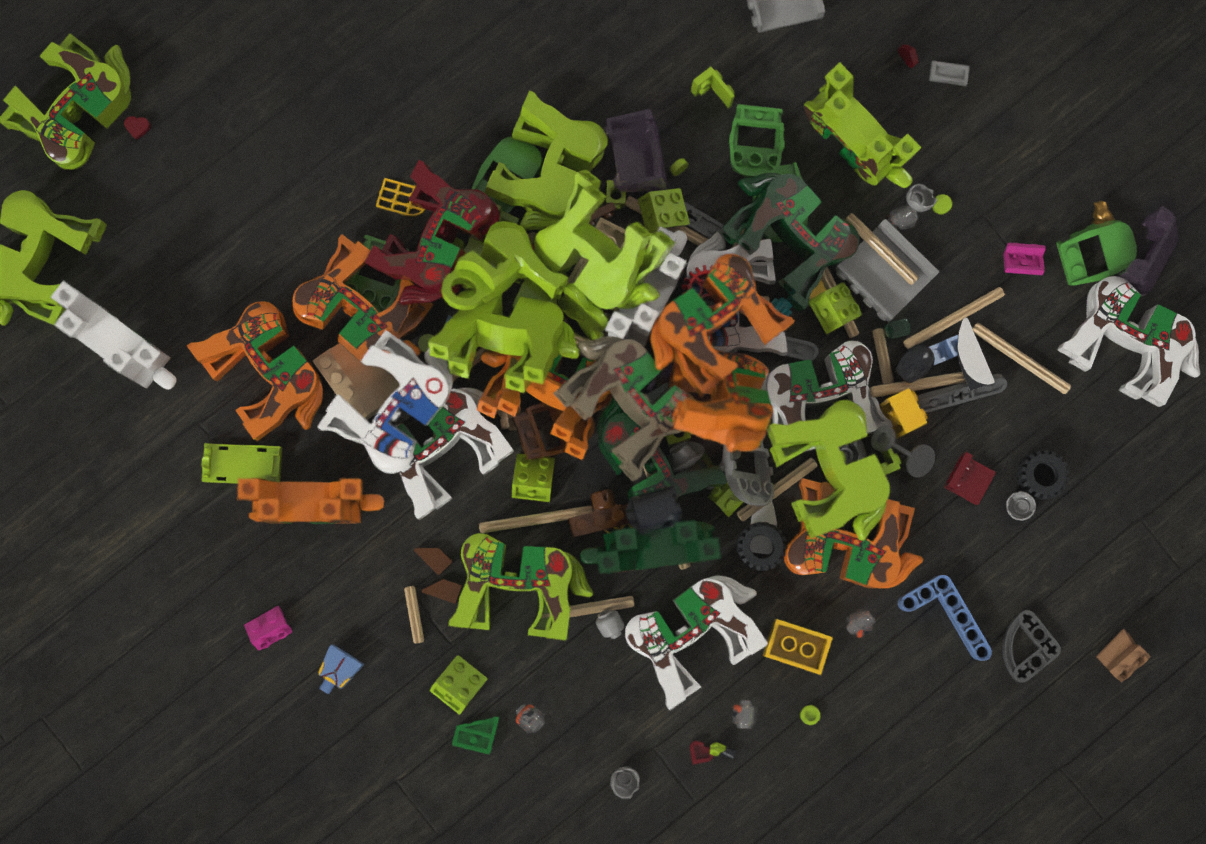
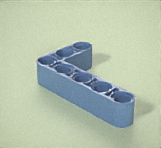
M937 575L899 597V608L908 612L914 611L933 599L938 598L973 659L985 661L991 657L992 651L948 576ZM940 578L945 581L943 589H940L937 585ZM923 588H926L929 592L926 599L922 598L920 594ZM950 595L955 598L953 606L947 603V598ZM907 597L912 600L910 608L904 606V600ZM960 612L965 615L963 623H959L957 620V615ZM970 629L975 633V637L972 640L967 638V632ZM979 647H983L985 650L982 657L977 655Z

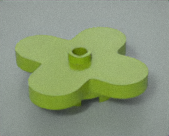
M573 283L567 284L563 290L564 295L558 300L563 312L579 323L582 331L590 340L603 337V331L609 322L602 308L596 306Z

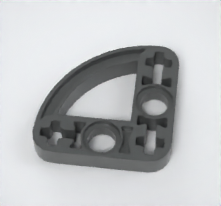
M1022 610L1011 620L1005 631L1002 651L1009 674L1015 681L1023 683L1031 679L1060 655L1061 647L1032 611ZM1023 615H1030L1029 621L1031 624L1037 623V625L1028 630L1031 626L1028 622L1023 623ZM1020 626L1036 645L1037 649L1016 665L1013 658V640ZM1036 629H1041L1044 633L1043 638L1040 640L1034 637ZM1046 641L1049 646H1054L1055 648L1053 649V651L1055 653H1047L1049 648L1046 646V644H1042L1041 646L1040 643ZM1034 656H1038L1041 659V664L1038 667H1034L1031 664V659ZM1028 666L1031 670H1033L1032 672L1030 670L1025 671L1023 673L1025 676L1024 678L1017 677V675L1019 674V672L1017 671L1018 669L1024 670Z

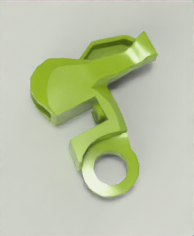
M502 221L496 222L490 227L484 241L481 257L471 250L458 260L454 271L449 273L443 280L441 292L443 298L452 307L469 310L479 306L481 301L488 303L501 295L517 279L528 277L538 284L552 299L556 298L559 300L569 277L545 266L534 253L528 235L522 226L513 222ZM456 284H467L474 290L475 294L470 298H459L452 292L451 288Z

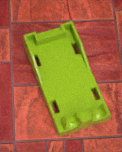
M204 443V455L201 464L202 482L238 484V479H265L280 482L283 448L280 446ZM220 447H228V450L219 449ZM259 449H267L266 452H258ZM217 477H226V481H218Z

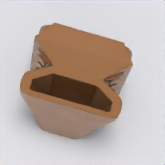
M1123 629L1096 657L1116 679L1122 682L1129 678L1137 668L1144 665L1151 656L1140 645H1136L1131 635Z

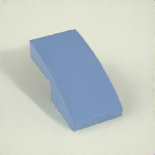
M959 334L929 347L935 357L933 366L958 356Z

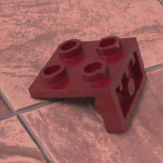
M965 452L960 455L944 488L975 505H979L995 475V471L972 459L973 455Z

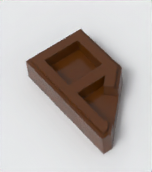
M439 548L414 549L438 575L452 563Z
M443 579L422 589V593L456 604L462 585Z

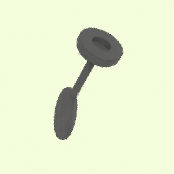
M880 426L874 432L871 439L872 447L879 452H885L893 447L907 455L906 469L911 476L922 477L932 469L935 462V453L929 445H918L910 452L895 443L896 434L890 426Z

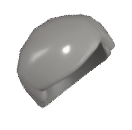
M922 184L911 186L906 195L908 205L917 212L931 209L937 201V198L933 197V190Z
M1014 492L1006 501L1007 512L1015 520L1023 521L1030 519L1036 510L1035 499L1027 492Z
M620 767L612 774L610 785L613 792L620 798H631L633 793L639 789L640 777L637 771L631 767Z

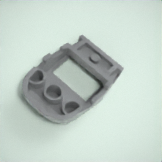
M763 439L757 449L745 451L754 453L756 474L735 471L737 467L736 461L733 460V452L728 451L726 445L723 444L722 460L725 475L733 494L749 505H769L774 496V485L770 481V476L774 474L773 468L768 465L767 458L770 455L768 449L763 446Z

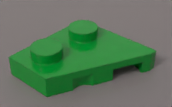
M499 717L457 725L452 746L490 755Z

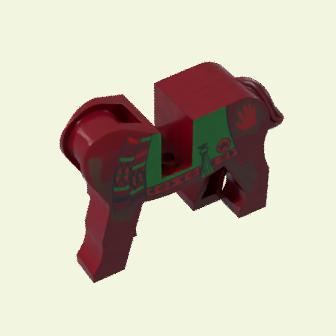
M421 160L418 161L410 176L417 185L409 201L416 207L430 210L434 213L423 231L417 252H409L402 241L390 234L382 250L373 245L365 260V263L373 269L394 279L409 280L417 284L406 286L403 289L399 298V303L403 306L429 303L443 298L441 292L443 280L449 273L454 271L458 260L466 255L461 248L451 244L456 238L457 231L483 243L490 227L499 222L500 218L497 205L484 192L477 189L456 190L451 188L438 175L433 174L431 168ZM460 283L452 286V292L456 294L463 284Z

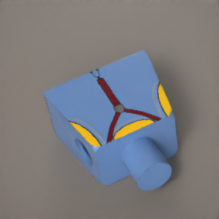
M330 645L318 672L321 677L325 678L320 689L330 694L334 686L340 689L344 688L364 666V663L336 645Z

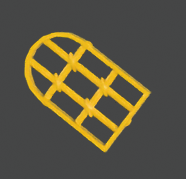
M384 178L376 207L412 217L419 216L426 210L413 206L410 201L407 204L396 201L397 196L400 194L408 197L412 194L399 191L401 185L413 188V190L416 186ZM386 181L398 184L397 189L384 187ZM383 190L394 192V199L381 197ZM380 200L392 202L391 208L380 206ZM399 204L408 208L405 213L394 210V206ZM412 208L420 210L419 213L409 214Z

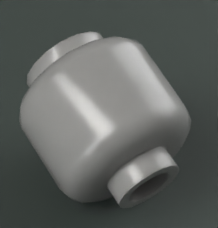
M606 609L597 615L596 625L603 637L615 639L622 634L624 622L617 611Z

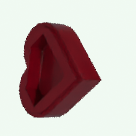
M903 44L898 48L900 57L904 59L908 67L913 68L918 64V57L914 47Z
M131 116L126 118L124 122L125 128L136 141L150 129V123L144 117L137 119Z
M695 740L690 744L692 764L708 762L713 758V755L710 753L711 748L704 746L699 740Z

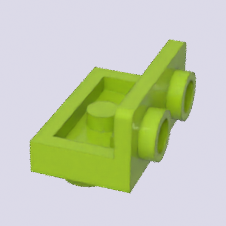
M728 483L722 487L713 488L708 495V498L728 517L743 503L733 494Z

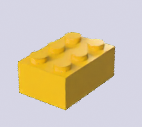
M910 388L879 404L884 416L892 423L896 439L927 423V415L923 408H919L917 404L918 397Z
M774 619L767 640L768 645L765 646L763 656L821 675L833 637Z

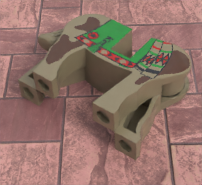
M613 336L580 341L577 344L579 350L587 359H596V361L591 366L579 370L572 375L553 394L566 408L571 405L585 420L593 414L600 396L610 389L623 411L642 427L611 449L621 461L619 467L631 481L637 480L642 475L644 464L654 454L662 438L683 431L675 429L673 424V413L678 400L684 401L685 398L696 400L692 395L674 385L663 391L654 401L649 403L650 399L648 396L640 393V390L661 370L655 368V361L640 343Z

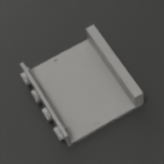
M747 0L749 10L752 9L754 15L752 16V23L754 27H757L758 33L820 19L825 14L823 0Z
M884 219L873 233L918 276V280L910 285L865 240L859 245L857 252L852 257L841 262L835 268V271L842 281L846 280L850 284L849 287L855 294L859 293L864 298L863 301L868 307H873L877 311V315L881 320H886L889 323L939 271Z

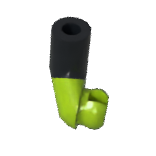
M714 742L710 746V753L713 756L722 754L733 759L736 754L735 749L719 742Z

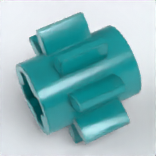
M783 297L779 300L775 298L771 302L781 314L791 315L792 311H790L792 305Z

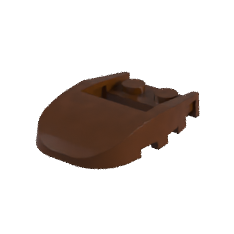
M541 402L527 408L518 415L516 414L515 417L512 416L511 420L514 422L526 460L554 456L565 452L566 441L559 437L560 446L545 450L533 417L534 414L548 410L554 425L563 413L562 410ZM593 416L591 427L587 434V441L592 437L595 430Z

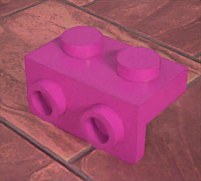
M1008 243L1003 254L1005 273L1043 275L1045 271L1043 259L1046 250L1045 245Z
M279 606L244 624L251 643L258 650L269 647L272 643L285 638L293 632Z

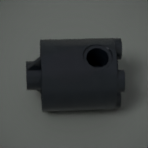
M668 486L631 496L626 509L629 525L635 528L640 535L669 528L675 526V523L682 522L680 515L682 513L679 503H676L674 487Z

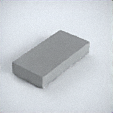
M932 61L929 81L966 86L970 66Z

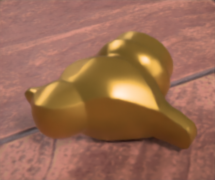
M1094 202L1095 210L1093 212L1094 220L1092 224L1096 225L1105 221L1115 220L1108 210L1106 202Z

